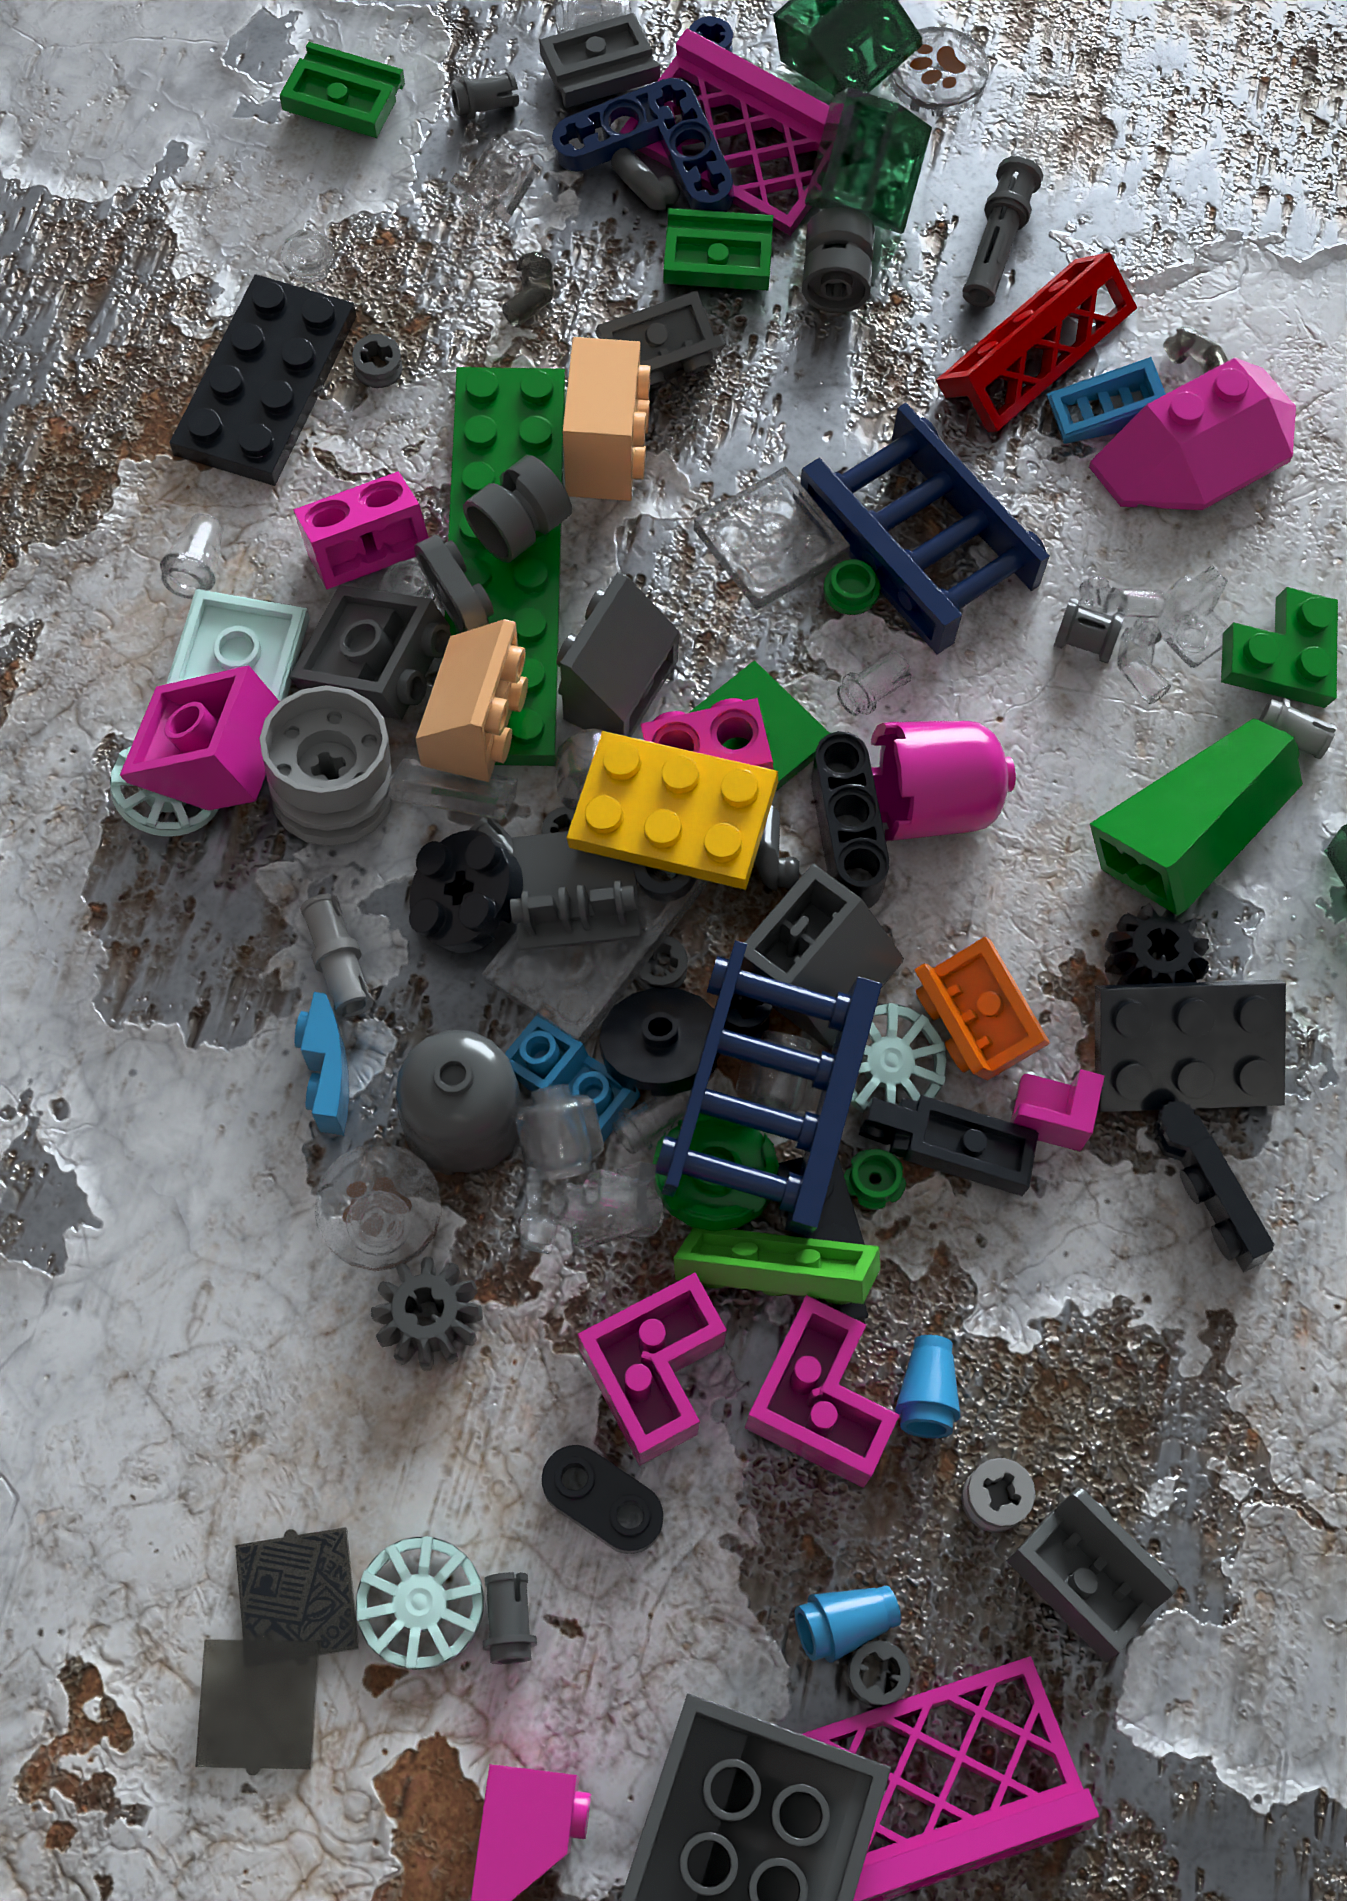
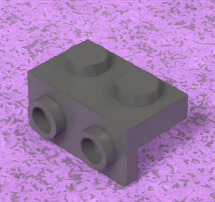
M697 290L598 325L595 329L596 336L599 339L640 341V365L651 366L649 391L666 383L665 375L683 369L686 376H691L713 367L716 364L714 358L717 357L726 345L722 334L714 336Z
M1080 1487L1076 1488L1053 1509L1006 1560L1106 1663L1121 1652L1152 1612L1171 1598L1179 1587L1178 1583L1161 1567L1157 1559L1146 1552L1111 1517L1104 1506L1096 1502Z

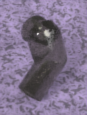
M533 251L523 254L517 261L516 271H521L522 290L502 305L504 316L515 327H520L549 304L554 297L553 265L548 257L541 252Z
M1191 326L1176 328L1177 333L1167 337L1163 343L1167 355L1174 364H1181L1189 356H1192L1198 362L1204 374L1229 361L1220 344Z

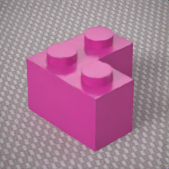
M696 1273L578 1333L579 1351L639 1466L698 1435L700 1420L674 1373L724 1347L727 1329Z
M806 1295L751 1408L745 1429L864 1488L874 1473L900 1415L839 1385L866 1324Z

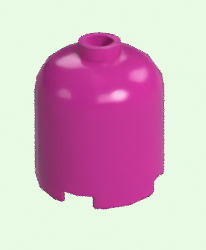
M887 722L877 725L872 735L871 745H881L879 767L871 768L882 823H887L889 828L885 829L884 833L886 841L960 834L985 829L996 821L1004 807L1007 793L1012 792L1014 789L1016 772L1012 758L1009 756L1005 757V752L996 735L979 722Z

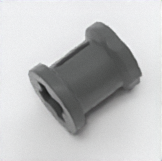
M1070 597L1054 642V647L1062 649L1067 644L1098 654L1099 661L1108 663L1119 636L1125 614L1116 612L1113 616L1081 607L1079 606L1078 599Z

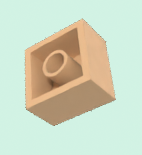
M573 337L563 423L565 490L569 497L631 501L633 479L644 480L646 446L644 444L645 433L648 434L650 400L648 399L651 366L640 365V341Z

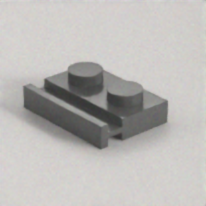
M634 13L539 39L540 56L557 92L560 91L563 97L565 108L657 82L660 78V64L658 60H654L652 48Z

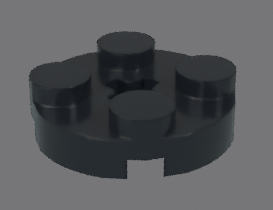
M461 831L446 837L441 842H428L421 848L416 858L417 871L410 890L409 923L417 933L425 936L434 944L452 952L468 953L486 947L496 939L490 936V934L497 929L501 921L503 920L508 924L511 922L510 900L521 898L523 875L517 859L508 853L505 845L480 831ZM469 881L474 884L473 890L464 894L460 904L458 899L459 891L463 884Z

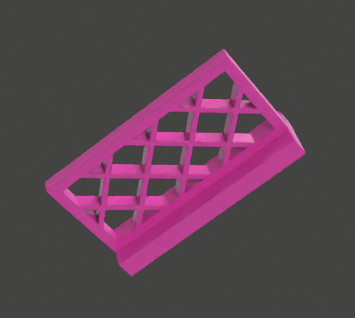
M687 28L676 42V57L658 81L682 77L699 87L700 96H696L702 110L704 109L705 117L716 141L719 138L746 133L750 150L725 155L724 159L729 169L753 164L757 182L739 186L733 184V204L751 214L773 215V226L791 236L840 167L843 165L848 168L858 155L859 121ZM668 101L664 103V106H668L671 109L674 118L675 115L681 114L680 106H676L674 102ZM731 104L741 110L743 119L717 125L713 124L710 108ZM630 117L619 133L625 134L633 131L637 127L638 121ZM773 127L783 133L785 143L756 149L753 131ZM693 138L687 139L680 143V145L677 147V151L683 155L681 148L682 146L696 144L702 141ZM660 141L638 149V151L673 170ZM817 151L828 157L822 168L799 173L796 160L797 154ZM789 157L792 170L791 175L763 180L760 162ZM707 170L701 173L702 187L715 194L719 193L718 189H714L711 186ZM808 185V187L804 191L803 186ZM796 188L798 200L788 214L769 205L768 193Z
M1031 1656L802 1734L857 1754L866 1732L880 1726H885L909 1739L894 1774L891 1772L887 1780L888 1787L881 1801L853 1901L891 1900L1091 1829L1100 1817L1089 1788L1083 1789ZM1022 1679L1032 1704V1709L1023 1729L985 1710L995 1687ZM984 1691L978 1706L963 1699ZM948 1704L973 1717L959 1751L921 1732L931 1709ZM920 1713L914 1728L899 1721ZM1036 1718L1045 1740L1030 1733ZM980 1721L1018 1740L1004 1775L966 1755ZM855 1735L849 1750L833 1743ZM916 1743L954 1762L939 1798L901 1778ZM1025 1744L1053 1758L1063 1783L1062 1785L1038 1793L1011 1779ZM961 1766L999 1786L988 1811L973 1816L946 1802ZM895 1789L934 1808L924 1833L906 1839L880 1825ZM1006 1790L1022 1797L1020 1800L1000 1806ZM941 1812L957 1820V1822L934 1829ZM875 1835L891 1843V1845L868 1852Z

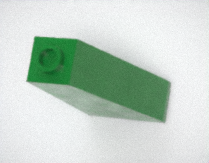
M1253 718L1089 823L1101 870L1177 916L1186 911L1303 785L1298 761L1300 752L1294 737L1283 730H1278Z

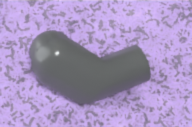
M620 148L613 154L611 159L612 169L650 209L657 211L666 210L667 205L678 201L680 191L676 180L672 176L664 175L657 179L656 175L629 148Z
M771 806L755 858V864L762 883L769 889L777 892V887L791 889L799 880L800 862L795 857L779 858L780 812L777 808Z

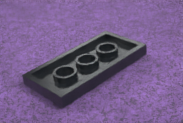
M255 274L169 442L173 455L275 486L357 317L354 303Z

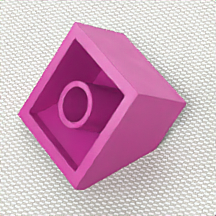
M249 665L157 686L120 776L126 783L208 811L255 802L266 775L259 738L265 718L280 701Z
M489 1764L471 1901L515 1900L571 1852L572 1838L586 1839L591 1794L578 1791L579 1776Z

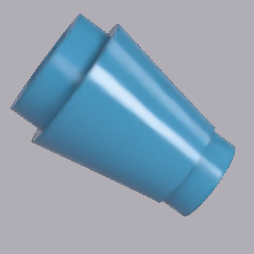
M921 1335L914 1339L913 1350L911 1351L895 1407V1412L901 1417L900 1428L910 1435L932 1439L948 1437L953 1433L954 1423L961 1418L954 1356L952 1354L953 1343L945 1337Z
M885 1585L879 1588L811 1594L806 1604L795 1608V1623L800 1642L809 1659L816 1661L825 1658L829 1663H833L884 1634L889 1629L899 1626L901 1624V1613L893 1591L889 1586Z

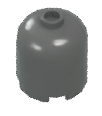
M447 1030L426 1037L409 1051L398 1072L395 1098L400 1123L408 1147L424 1165L445 1175H454L456 1172L470 1173L481 1168L487 1171L494 1168L511 1154L523 1132L524 1104L510 1059L492 1040L473 1031Z

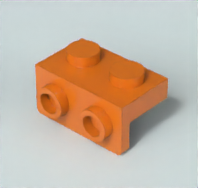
M986 936L934 968L924 963L914 969L922 983V986L916 989V994L928 1015L934 1021L941 1018L951 1035V1038L945 1041V1046L951 1058L963 1073L971 1070L974 1075L988 1081L1050 1044L994 944Z

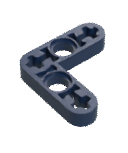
M662 79L566 117L553 130L552 141L556 159L568 171H584L608 162L620 148H629L631 151H636L660 141L692 210L727 212L733 204L734 188L730 169L693 89L682 79ZM668 101H673L676 106H680L682 121L676 125L671 109L668 106H664V103ZM629 116L638 121L637 127L629 133H616L610 128L614 120L619 117ZM602 127L603 141H599L598 132L595 133V129ZM578 138L579 142L584 144V147L575 150L574 146L569 144V141ZM687 139H698L705 144L703 151L696 156H684L677 151L680 143ZM706 170L711 186L714 189H718L719 193L710 196L706 190H702L700 174Z

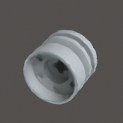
M327 685L302 689L281 700L265 718L259 738L276 817L288 832L308 843L326 846L356 842L375 831L389 814L394 797L389 739L384 717L370 700L353 690Z

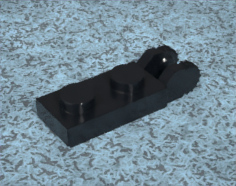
M1175 1099V1102L1168 1101L1166 1106L1163 1105L1162 1111L1158 1114L1157 1122L1153 1126L1155 1127L1153 1134L1156 1135L1155 1140H1159L1158 1146L1163 1155L1181 1161L1184 1169L1180 1170L1183 1186L1194 1203L1200 1204L1204 1202L1216 1223L1211 1226L1213 1238L1224 1257L1229 1261L1235 1258L1243 1273L1263 1264L1274 1250L1275 1244L1212 1135L1210 1136L1199 1115L1194 1114L1195 1109L1190 1107V1103L1186 1104L1184 1100L1180 1102Z

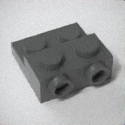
M339 585L289 678L299 690L326 685L351 689L370 700L383 717L402 720L410 705H418L424 699L427 689L425 675L434 658H443L451 636L450 625L430 598Z

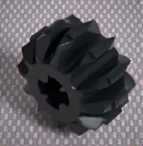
M1150 903L1141 907L1137 917L1127 912V914H1124L1119 919L1116 925L1117 931L1111 932L1105 942V950L1112 954L1104 964L1105 973L1122 975L1116 985L1187 983L1203 979L1209 969V962L1202 957L1209 949V939L1191 936L1197 927L1196 918L1180 923L1175 920L1177 915L1167 909L1162 916H1159ZM1154 952L1161 955L1159 960L1152 957Z

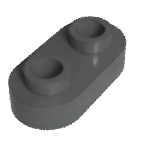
M433 535L415 544L414 551L420 568L459 633L488 625V617L494 615L492 603L481 584L477 583L472 586L464 574L467 571L466 565L456 544L452 540L444 543L438 535Z

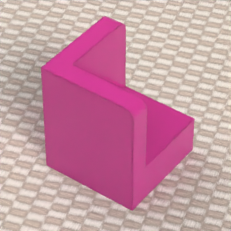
M1080 1069L1071 1085L1031 1074H1024L1019 1081L1010 1122L1036 1130L1039 1133L1038 1141L1081 1152L1093 1134L1105 1075Z

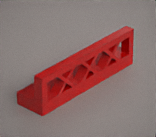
M1111 253L1077 258L935 380L944 397L968 396L987 432H998L1137 309ZM1104 284L1116 306L1105 316L1094 313L1097 291ZM1067 316L1079 319L1076 341L1071 346L1059 344L1062 321ZM1032 347L1044 350L1041 372L1036 377L1024 375L1027 351ZM996 378L1008 380L1005 404L998 410H996L985 390Z

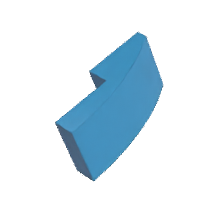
M314 992L310 1011H301L299 1014L294 1038L295 1047L301 1048L300 1050L308 1069L321 1072V1074L312 1073L310 1076L305 1105L307 1110L312 1111L313 1118L320 1132L344 1136L349 1105V1070L346 1050L327 995Z
M537 1015L505 1052V1055L510 1059L518 1082L557 1112L603 1143L641 1096L637 1087L636 1092L623 1088L607 1073L605 1065L588 1055L583 1043Z

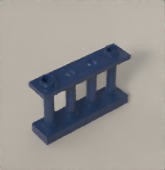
M904 403L897 408L892 443L845 473H833L820 457L803 467L798 501L850 559L863 561L873 569L879 579L880 592L938 655L955 643L962 617L961 608L1014 573L1030 591H1033L1041 584L1050 555L1046 552L1040 538L1035 533L1026 531L939 438L933 424L924 417L920 418L907 403ZM906 459H909L927 478L926 481L878 512L868 511L853 495V493ZM942 496L963 517L913 551L909 549L903 550L888 533V531ZM977 535L999 556L949 590L939 589L924 573L926 568Z
M735 940L729 959L719 956L716 958L707 993L717 995L718 998L677 1139L666 1135L664 1137L654 1173L666 1176L661 1194L674 1197L683 1174L779 1202L778 1209L789 1212L784 1230L809 1237L818 1228L882 983L858 976L848 994L838 992L836 997L815 992L740 970L747 944ZM733 994L828 1021V1028L838 1031L832 1053L822 1051L819 1057L724 1029ZM716 1053L811 1080L812 1088L822 1090L816 1114L805 1111L804 1116H799L707 1089ZM699 1113L796 1141L795 1148L805 1151L799 1175L789 1172L786 1178L690 1150L689 1147Z

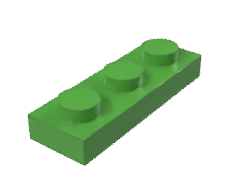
M693 1227L673 1258L675 1280L678 1281L696 1273L701 1284L708 1288L733 1287L757 1290L770 1296L796 1295L806 1297L807 1295L812 1298L824 1299L833 1304H864L880 1271L879 1246L734 1229L710 1231Z

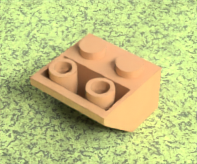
M503 619L450 636L416 736L421 766L489 782L495 762L504 763L506 761L512 739V729L507 728L512 711L521 712L528 689V678L521 676L526 650L523 647H518L516 622Z

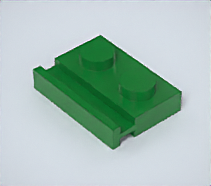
M308 42L306 45L307 53L304 59L299 58L279 95L282 110L378 138L396 103L398 90H402L405 86L403 69Z
M669 208L663 284L768 291L773 215Z

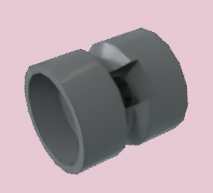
M832 207L816 213L808 222L802 293L806 301L815 308L826 312L841 313L853 311L864 305L869 299L875 227L872 220L863 212L848 207Z
M525 455L503 472L499 477L500 485L489 483L463 504L464 515L475 536L494 557L505 563L512 562L536 542V531L546 535L572 514V504L560 480L548 466L532 455Z

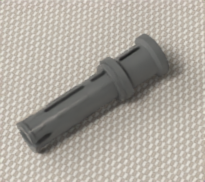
M1010 156L1003 159L998 166L996 174L998 185L996 191L987 198L984 208L988 222L978 246L967 283L962 290L964 292L963 298L973 306L989 307L995 302V295L1017 230H1020L1029 222L1032 212L1030 200L1032 194L1040 188L1043 180L1042 169L1029 158ZM1015 172H1018L1017 179L1013 176Z

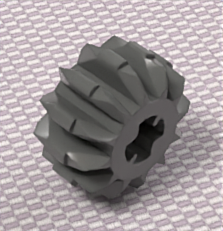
M426 1256L422 1259L421 1274L412 1276L410 1268L405 1263L399 1264L396 1270L402 1284L398 1287L390 1282L382 1281L378 1286L380 1295L390 1303L379 1304L371 1308L373 1321L387 1324L376 1334L380 1346L388 1347L397 1344L394 1358L401 1365H405L410 1361L418 1350V1359L423 1371L432 1370L434 1352L442 1350L445 1360L449 1364H454L458 1361V1356L452 1344L453 1341L457 1340L469 1346H473L477 1341L475 1332L465 1325L483 1319L482 1307L474 1303H467L478 1293L476 1284L473 1280L456 1284L459 1279L460 1270L458 1265L454 1263H449L436 1276L435 1263L432 1257ZM435 1302L438 1313L442 1314L441 1317L433 1314L434 1323L421 1326L417 1316L412 1313L415 1310L422 1313L421 1304Z

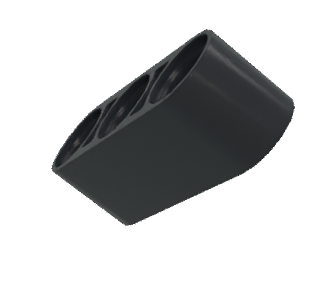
M837 731L826 735L820 740L816 748L811 775V787L827 873L859 896L867 907L871 908L879 901L883 893L889 871V854L867 747L858 736L849 732ZM838 763L847 766L852 771L837 773L827 766ZM843 815H851L858 818L862 824L855 827L841 824L836 818ZM853 868H861L868 871L873 878L867 881H858L851 878L846 871Z

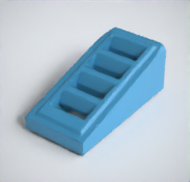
M1152 357L1047 393V400L1063 443L1067 444L1119 433L1148 403L1166 393ZM1140 391L1143 400L1134 402L1131 392ZM1119 395L1123 407L1114 409L1110 397ZM1098 399L1103 414L1094 416L1089 401ZM1078 404L1083 421L1073 424L1067 406Z

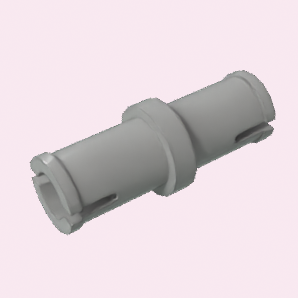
M328 893L319 894L306 900L300 908L315 946L311 956L316 970L324 973L334 1002L333 1007L336 1015L342 1014V1017L355 1016L365 1012L373 1004L372 996L368 992L358 963L362 955L357 940L349 937L337 896L334 895L332 897Z

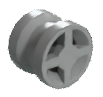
M1006 1458L990 1459L979 1465L964 1482L961 1493L962 1508L968 1519L979 1529L991 1533L1005 1532L1024 1520L1032 1510L1036 1496L1034 1482L1028 1471L1019 1463ZM1006 1486L1007 1490L1009 1491L1010 1498L1013 1499L1015 1502H1012L1008 1499V1494L1005 1490Z

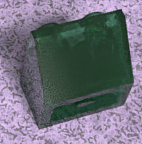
M789 0L773 14L780 61L852 108L923 45L922 36L898 0Z
M850 87L836 94L831 99L804 204L822 210L832 207L853 208L869 217L874 226L903 234L932 127L899 103Z

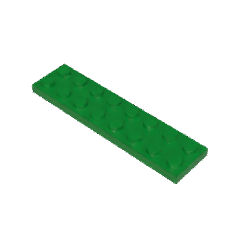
M456 368L448 541L452 540L459 549L466 565L467 571L464 574L472 586L477 583L481 584L492 603L494 615L488 617L489 624L503 619L516 622L518 647H523L526 650L521 675L528 678L526 699L521 712L512 711L507 728L512 729V739L506 761L504 763L495 762V765L556 766L558 666L556 661L559 653L562 523L546 535L536 531V542L512 562L505 563L494 557L475 536L464 515L463 504L489 483L500 485L499 477L525 455H532L541 460L552 470L563 485L565 369ZM445 611L444 618L450 625L451 636L459 634L456 626Z

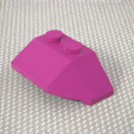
M1233 358L1148 403L1091 460L1089 468L1120 507H1137L1138 504L1162 509L1204 510L1291 461L1294 447L1296 405L1264 368L1238 358Z

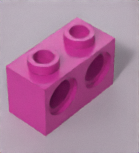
M399 471L293 509L307 554L326 590L416 557L414 545L429 538L420 505Z
M738 698L724 699L715 703L709 709L691 713L681 711L666 712L657 716L653 721L641 724L644 741L774 770L758 698L745 701ZM736 737L749 741L745 747L736 750L722 746L727 740Z

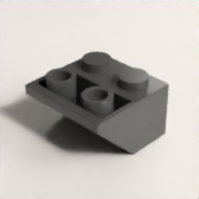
M617 572L606 591L599 588L594 593L586 610V623L578 635L573 633L568 635L560 648L556 661L557 666L561 670L558 694L562 695L563 720L598 737L601 736L602 731L632 737L678 661L679 631L628 576Z
M813 863L744 942L747 944L740 970L836 997L838 992L848 994L858 976L880 982L883 987L903 963L904 957L865 902ZM773 1006L776 1011L829 1051L831 1050L838 1031L829 1029L828 1021Z

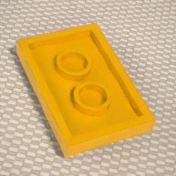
M602 731L566 837L569 848L746 890L778 785V771Z

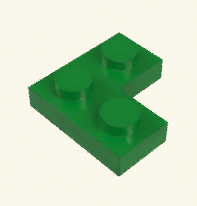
M1286 587L1276 597L1275 633L1233 622L1223 632L1221 683L1326 708L1337 698L1338 600Z

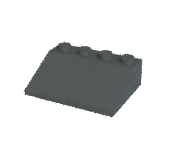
M687 1693L620 1901H853L891 1767Z

